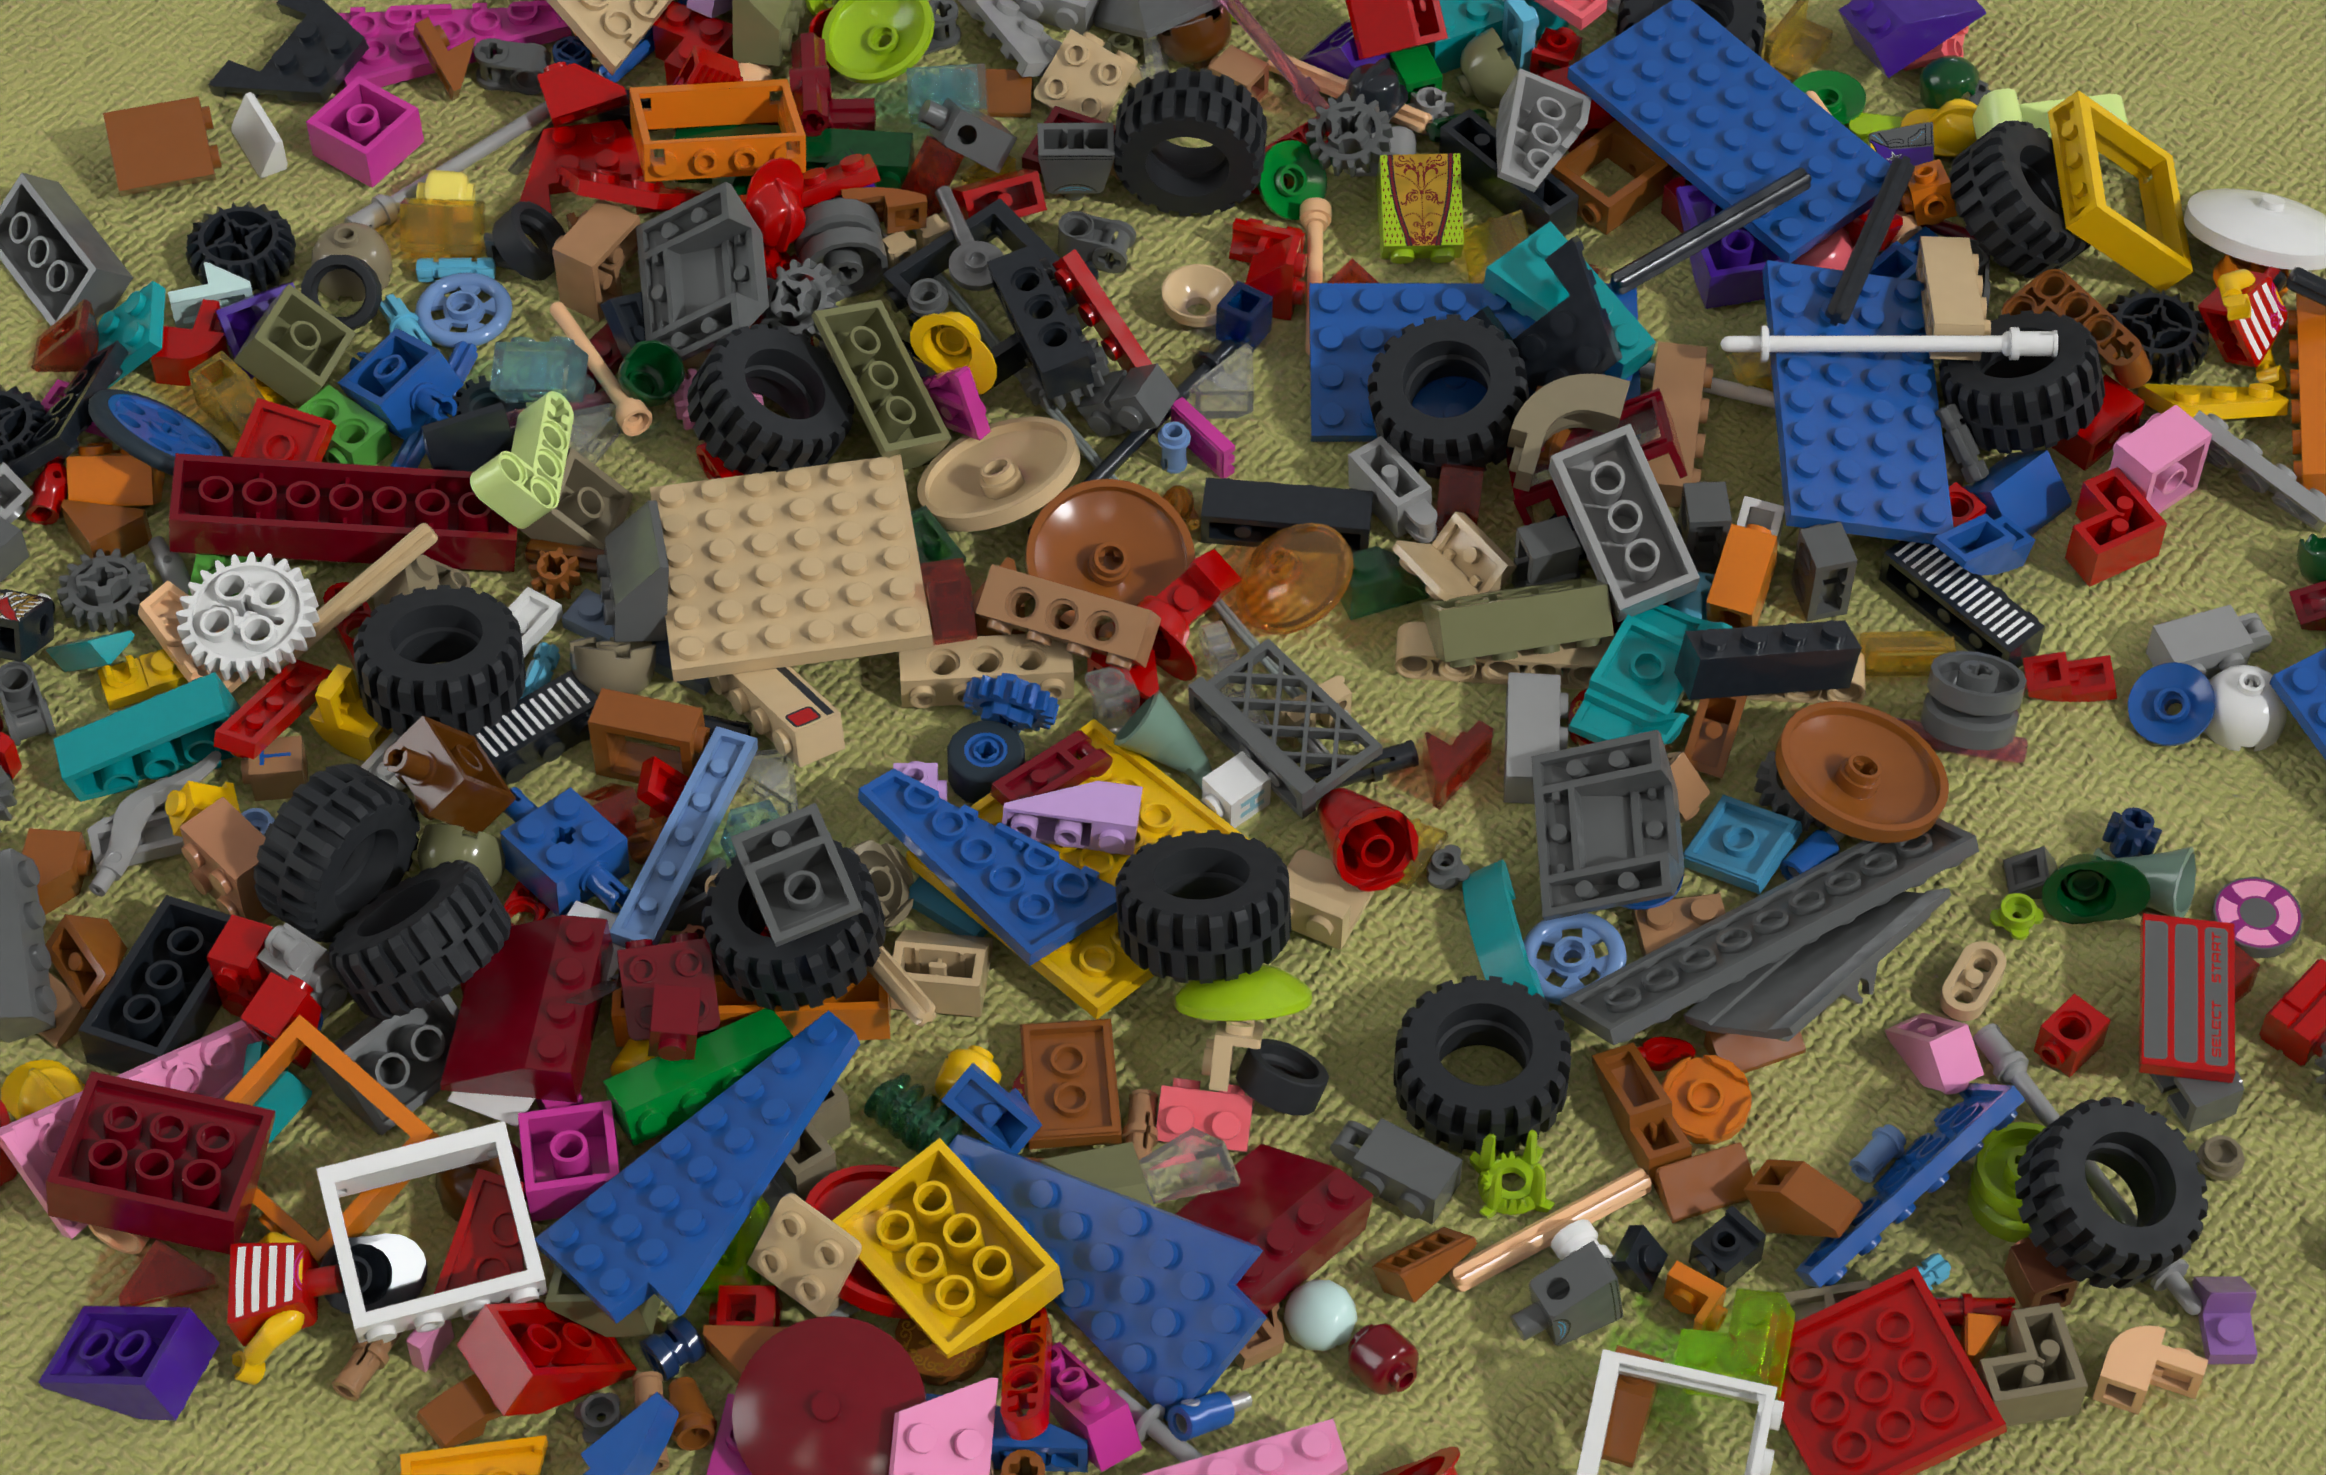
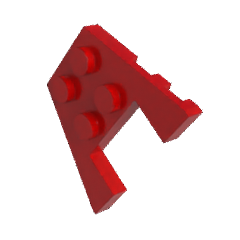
M613 120L543 129L519 202H532L552 214L550 195L572 192L568 189L569 187L557 182L560 165L589 171H597L598 169L612 170L622 173L621 180L630 182L631 179H637V176H643L635 140L623 121ZM661 181L660 187L666 188ZM636 206L637 214L668 211Z
M560 165L557 182L569 187L570 191L579 196L655 210H670L704 193V191L675 187L673 189L660 187L661 181L645 182L643 176H637V179H631V182L621 180L622 173L605 169L589 171Z

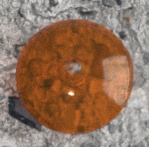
M1319 523L1298 524L1273 534L1253 551L1240 573V577L1243 580L1237 585L1236 601L1241 615L1256 630L1272 635L1294 633L1315 624L1337 605L1348 588L1353 572V555L1350 546L1338 531L1330 526Z

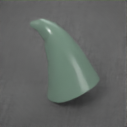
M1160 690L1156 691L1138 708L1114 739V744L1187 774L1201 790L1202 778L1212 772L1209 759L1199 742Z
M2192 846L2164 853L2120 857L2117 859L2106 855L2101 848H2097L2093 855L2099 856L2104 860L2123 861L2141 871L2150 884L2151 897L2147 907L2173 917H2184L2187 914L2194 895L2196 878L2195 853Z

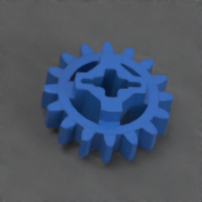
M1002 673L997 678H991L987 675H982V679L972 677L971 682L967 683L963 702H965L964 707L973 710L972 714L974 716H981L982 721H995L1008 725L1019 734L1025 728L1039 731L1040 727L1047 730L1050 729L1051 725L1055 724L1059 708L1057 704L1058 699L1050 697L1049 691H1043L1037 683L1025 681L1018 678L1017 675Z

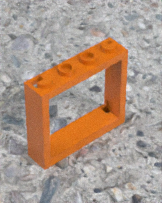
M787 79L629 87L631 128L645 182L753 176L759 167L766 162L780 157L791 159L800 166L802 173L806 172V135ZM782 91L780 101H770V92ZM650 98L651 108H642L640 99ZM778 122L781 133L651 141L648 130ZM653 149H663L664 157L655 158Z
M301 1015L291 1023L224 1098V1100L253 1106L295 1057L307 1046L410 1136L403 1146L440 1137ZM410 1180L361 1192L342 1213L348 1238L361 1237ZM258 1186L256 1187L252 1203L263 1212L258 1220L271 1232L283 1234L285 1231L292 1239L305 1244L315 1260L321 1263L325 1253L334 1245L331 1229L329 1228L318 1241Z

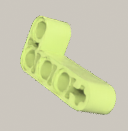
M2004 88L1991 91L1981 98L1972 117L1976 138L1978 140L1999 123L2019 120V122L2026 121L2032 123L2034 128H2042L2048 132V136L2052 139L2048 111L2065 99L2019 104L2017 93L2013 89ZM2120 95L2088 96L2128 124L2123 100Z
M550 391L521 411L517 418L511 452H501L474 471L470 476V484L475 495L496 513L520 529L529 527L555 509L559 503L574 419L572 407L562 394Z

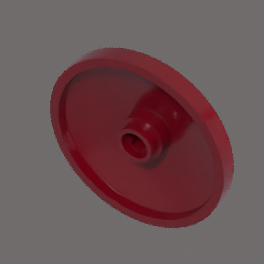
M839 1316L817 1317L795 1323L781 1330L765 1342L752 1356L736 1387L732 1408V1426L738 1451L752 1475H889L895 1413L928 1400L922 1378L915 1363L900 1343L888 1333L870 1323L854 1318Z

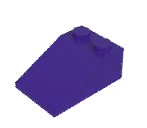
M1851 0L1850 3L1838 10L1854 44L1887 78L1986 15L1985 9L1976 0Z
M1694 185L1678 187L1676 189L1684 232L1723 210ZM1744 227L1739 228L1689 257L1693 277L1705 309L1764 300L1762 270L1766 261L1784 262Z
M83 1306L38 1383L45 1389L137 1419L176 1421L181 1411L185 1408L187 1400L200 1377L207 1369L220 1342L190 1307Z

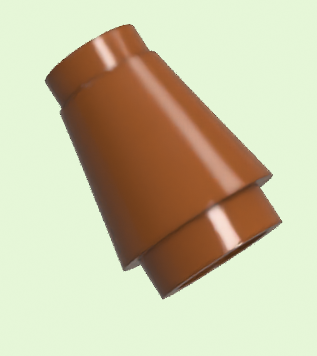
M691 1377L677 1378L668 1386L669 1402L679 1412L670 1437L683 1450H699L708 1446L713 1441L717 1421L696 1381Z

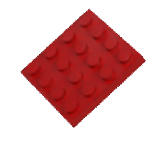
M1917 1266L1743 1346L1745 1355L1760 1383L1777 1387L1775 1400L1784 1402L1781 1422L1810 1475H1915L2007 1432L2004 1419Z

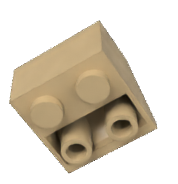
M903 930L895 941L893 958L936 1007L934 1012L981 1017L993 948V938ZM890 996L891 1009L902 1010Z

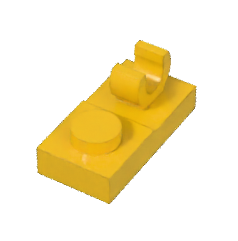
M164 649L141 655L135 659L132 655L125 656V662L112 666H102V669L97 670L110 711L151 699L155 695L163 694L189 683Z

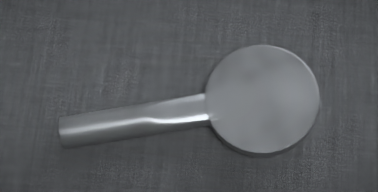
M942 186L938 188L935 192L936 197L959 245L952 252L949 259V273L952 280L958 286L971 291H984L992 288L993 284L987 261L1003 256V253L991 243L975 241L950 187Z

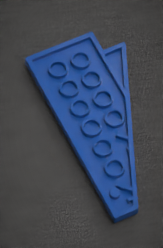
M828 1010L535 1238V1242L540 1251L616 1324L654 1294L680 1317L685 1313L860 1046L856 1033Z
M957 1134L948 1147L1059 1265L1064 1291L1053 1301L1152 1406L1160 1404L1165 1408L1164 1418L1166 1421L1168 1420L1169 1410L1173 1406L1181 1404L1183 1400L1195 1399L1206 1395L1268 1318L1236 1286L1263 1252L1259 1246L967 1135Z

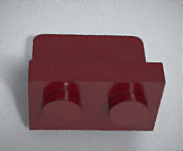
M685 933L671 936V943L653 945L652 939H641L626 942L625 949L617 950V963L621 978L627 1030L632 1040L642 1041L649 1040L654 984L701 988L697 1033L713 1031L719 1027L720 1014L711 949L706 938L698 939V933Z

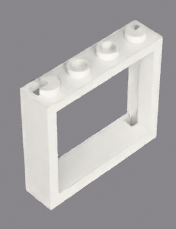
M505 1121L316 1168L358 1343L366 1341L370 1343L381 1339L386 1343L394 1340L397 1337V1333L416 1329L417 1332L433 1331L442 1327L446 1320L462 1316L466 1320H474L485 1304L525 1303L547 1294L546 1281ZM499 1157L527 1270L366 1312L339 1198Z
M1605 1349L1602 1350L1577 1475H1598L1619 1374L1758 1404L1744 1475H1770L1775 1450L1766 1448L1769 1429L1779 1431L1784 1402L1775 1400L1777 1387Z

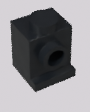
M1732 1205L1726 1210L1724 1217L1692 1242L1688 1262L1695 1271L1728 1288L1761 1261L1766 1235Z

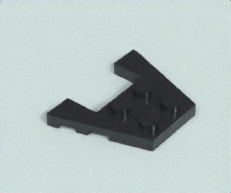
M278 0L276 3L280 12L301 20V23L296 26L295 30L273 54L261 71L228 60L208 85L213 95L219 97H226L228 92L241 93L244 97L246 93L251 92L256 98L260 94L276 95L278 100L325 103L367 52L369 46L365 37L323 0Z
M1578 235L1571 238L1544 259L1568 291L1569 296L1516 338L1512 339L1489 306L1482 308L1472 316L1484 320V326L1487 329L1490 325L1496 326L1504 332L1505 339L1513 341L1518 348L1519 357L1524 361L1528 387L1533 391H1536L1537 386H1545L1550 382L1570 375L1603 374L1623 358L1606 308L1602 309L1594 288V285L1597 283L1592 269L1588 270L1582 254L1584 246Z

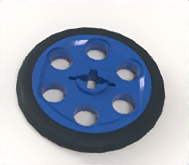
M118 389L100 390L89 399V415L104 435L133 457L166 474L173 476L175 453L232 457L221 441L206 428L187 415L157 400Z

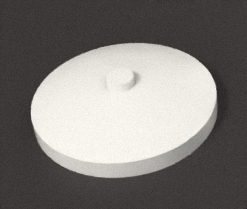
M2230 188L2201 191L2193 195L2188 201L2184 215L2185 226L2196 238L2218 251L2251 263L2280 269L2293 270L2295 267H2301L2305 270H2319L2326 268V215L2311 207L2270 193Z

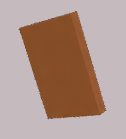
M1111 1019L1021 1024L1020 1039L1025 1100L1042 1124L1029 1140V1149L1122 1143Z

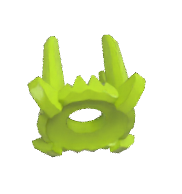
M1533 1129L1530 1130L1523 1155H1516L1511 1151L1507 1155L1502 1152L1495 1157L1496 1136L1494 1134L1486 1136L1483 1141L1481 1154L1479 1155L1474 1151L1468 1158L1470 1164L1479 1173L1478 1192L1485 1203L1479 1213L1487 1219L1492 1218L1497 1213L1515 1215L1524 1214L1531 1210L1548 1213L1555 1203L1546 1198V1174L1543 1167L1538 1163L1544 1153V1149L1537 1145V1132ZM1506 1173L1518 1174L1524 1179L1525 1185L1520 1190L1508 1191L1502 1187V1175Z

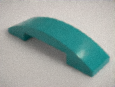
M1501 859L1471 873L1462 882L1465 911L1474 947L1485 980H1489V976L1502 977V983L1513 985V982L1516 981L1528 987V994L1533 996L1535 993H1538L1544 997L1538 973L1528 960L1512 900L1516 899L1506 862Z

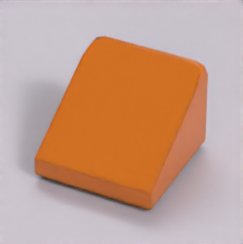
M1967 1313V1316L1964 1317L1959 1342L1975 1369L1979 1365L1980 1359L1985 1357L1996 1341L2002 1321L2001 1316Z

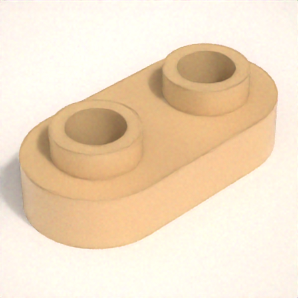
M1979 941L1971 943L1964 948L1942 987L1940 1006L1945 1014L1958 1021H1971L1983 1013L2000 984L2006 967V957L1999 947L1989 942ZM1975 968H1983L1987 972L1982 973L1980 970ZM1957 1000H1964L1968 1004L1960 1003Z

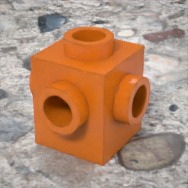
M1937 159L1915 165L1914 173L1901 200L1904 213L1911 212L1917 226L1925 224L1934 225L1941 223L1947 218L1957 216L1954 199H1952L1950 193L1952 184L1941 160Z

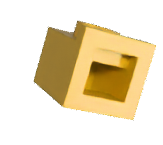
M187 781L180 791L172 790L167 796L165 811L169 816L173 835L182 837L180 826L222 797L240 812L234 784L225 781L222 787Z

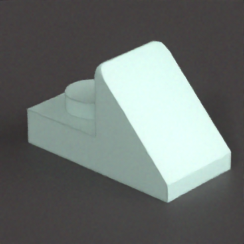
M204 262L208 284L168 292L176 327L193 328L203 299L219 301L220 307L223 308L252 296L250 281L211 263Z

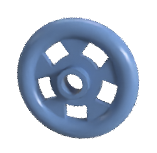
M457 273L440 278L429 285L417 301L415 314L419 317L417 323L426 336L434 343L444 347L455 348L458 342L465 341L468 344L473 343L477 347L488 343L503 332L509 324L513 307L509 293L498 281L478 273ZM460 289V291L452 293L447 299L444 296L445 294L451 291ZM482 291L492 297L485 303L477 297V294ZM443 310L444 319L433 320L431 311ZM484 314L493 315L492 320L486 325L480 323ZM452 326L467 328V332H451L450 330Z
M1591 913L1547 921L1543 919L1528 932L1523 940L1529 963L1538 973L1544 998L1552 1004L1562 1006L1561 999L1586 987L1579 979L1587 976L1592 970H1595L1600 976L1594 981L1596 982L1626 966L1627 953L1621 935L1608 921ZM1581 929L1582 938L1576 936L1562 938V931ZM1604 942L1608 955L1595 958L1592 945ZM1541 945L1553 947L1550 960L1537 958ZM1570 958L1580 959V961L1575 963L1566 962ZM1551 972L1566 979L1561 987L1553 985L1546 980Z

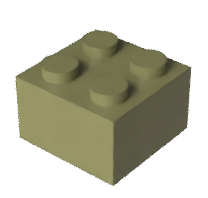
M288 284L267 307L233 361L297 408H300L324 386L356 332Z

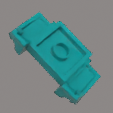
M1663 604L1635 616L1627 615L1591 676L1584 700L1570 722L1568 731L1596 743L1658 730L1661 733L1664 746L1665 744H1671L1680 735L1684 722L1689 717V715L1684 713H1674L1685 694L1674 673L1685 631L1732 628V626L1724 622H1711L1699 619Z

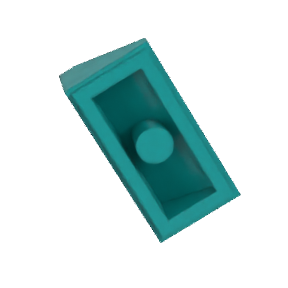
M130 630L90 637L48 647L46 651L64 672L107 666L134 639L135 634Z

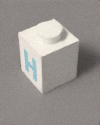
M1243 751L1202 778L1201 802L1234 828L1270 805L1271 778Z

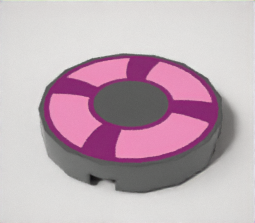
M2246 877L2238 878L2222 887L2215 896L2210 920L2234 923L2235 952L2240 955L2260 959L2276 957L2284 953L2286 948L2291 945L2293 946L2301 931L2303 914L2298 900L2285 887L2273 880Z

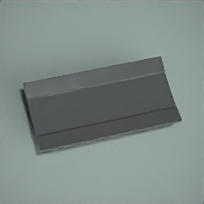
M1950 889L1928 890L1925 893L1904 891L1892 897L1891 901L1887 904L1876 906L1860 914L1853 922L1828 931L1821 935L1817 941L1802 945L1783 955V958L1778 962L1766 964L1749 973L1742 981L1729 984L1710 994L1706 1000L1697 1003L1684 1014L1686 1023L1705 1031L1720 1034L1728 1033L1790 1041L1838 997L1841 996L1854 1004H1862L1863 998L1858 993L1860 980L1862 982V993L1872 995L1878 962L1923 924L1934 910L1952 896Z

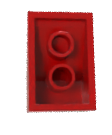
M545 1302L485 1304L457 1343L470 1369L477 1375L491 1396L493 1404L500 1410L503 1416L540 1414L630 1378L637 1371L615 1337H605L548 1309Z

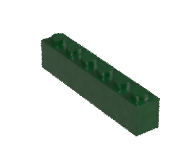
M758 124L676 128L674 139L781 133L780 126ZM826 128L819 136H806V171L819 167L824 168L845 148L850 146L855 154H862L863 156L870 154L881 181L875 183L877 187L910 191L915 161L913 133ZM712 178L674 180V182L712 184Z

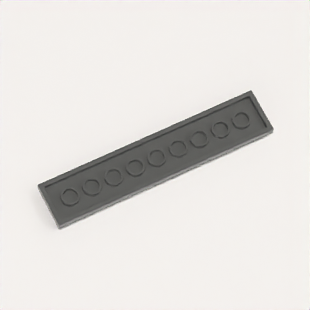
M1938 818L1930 830L1908 841L1879 843L1864 840L1561 999L1564 1016L1612 1045L1627 1042L1636 1033L1655 1023L1667 1021L1674 1013L1685 1007L1706 1000L1710 994L1729 984L1742 981L1749 973L1764 965L1778 962L1783 958V955L1796 948L1817 941L1821 935L1838 926L1853 922L1857 916L1876 906L1887 904L1891 901L1892 897L1907 889L1918 887L1924 884L1928 878L1939 872L1960 865L1964 859L1979 852L1977 838L1975 835Z

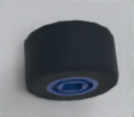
M977 721L963 726L952 736L947 746L948 781L958 796L973 804L991 792L992 783L1025 763V745L1019 734L1008 725L995 721Z

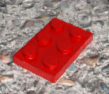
M257 398L232 457L322 462L337 426L331 420Z

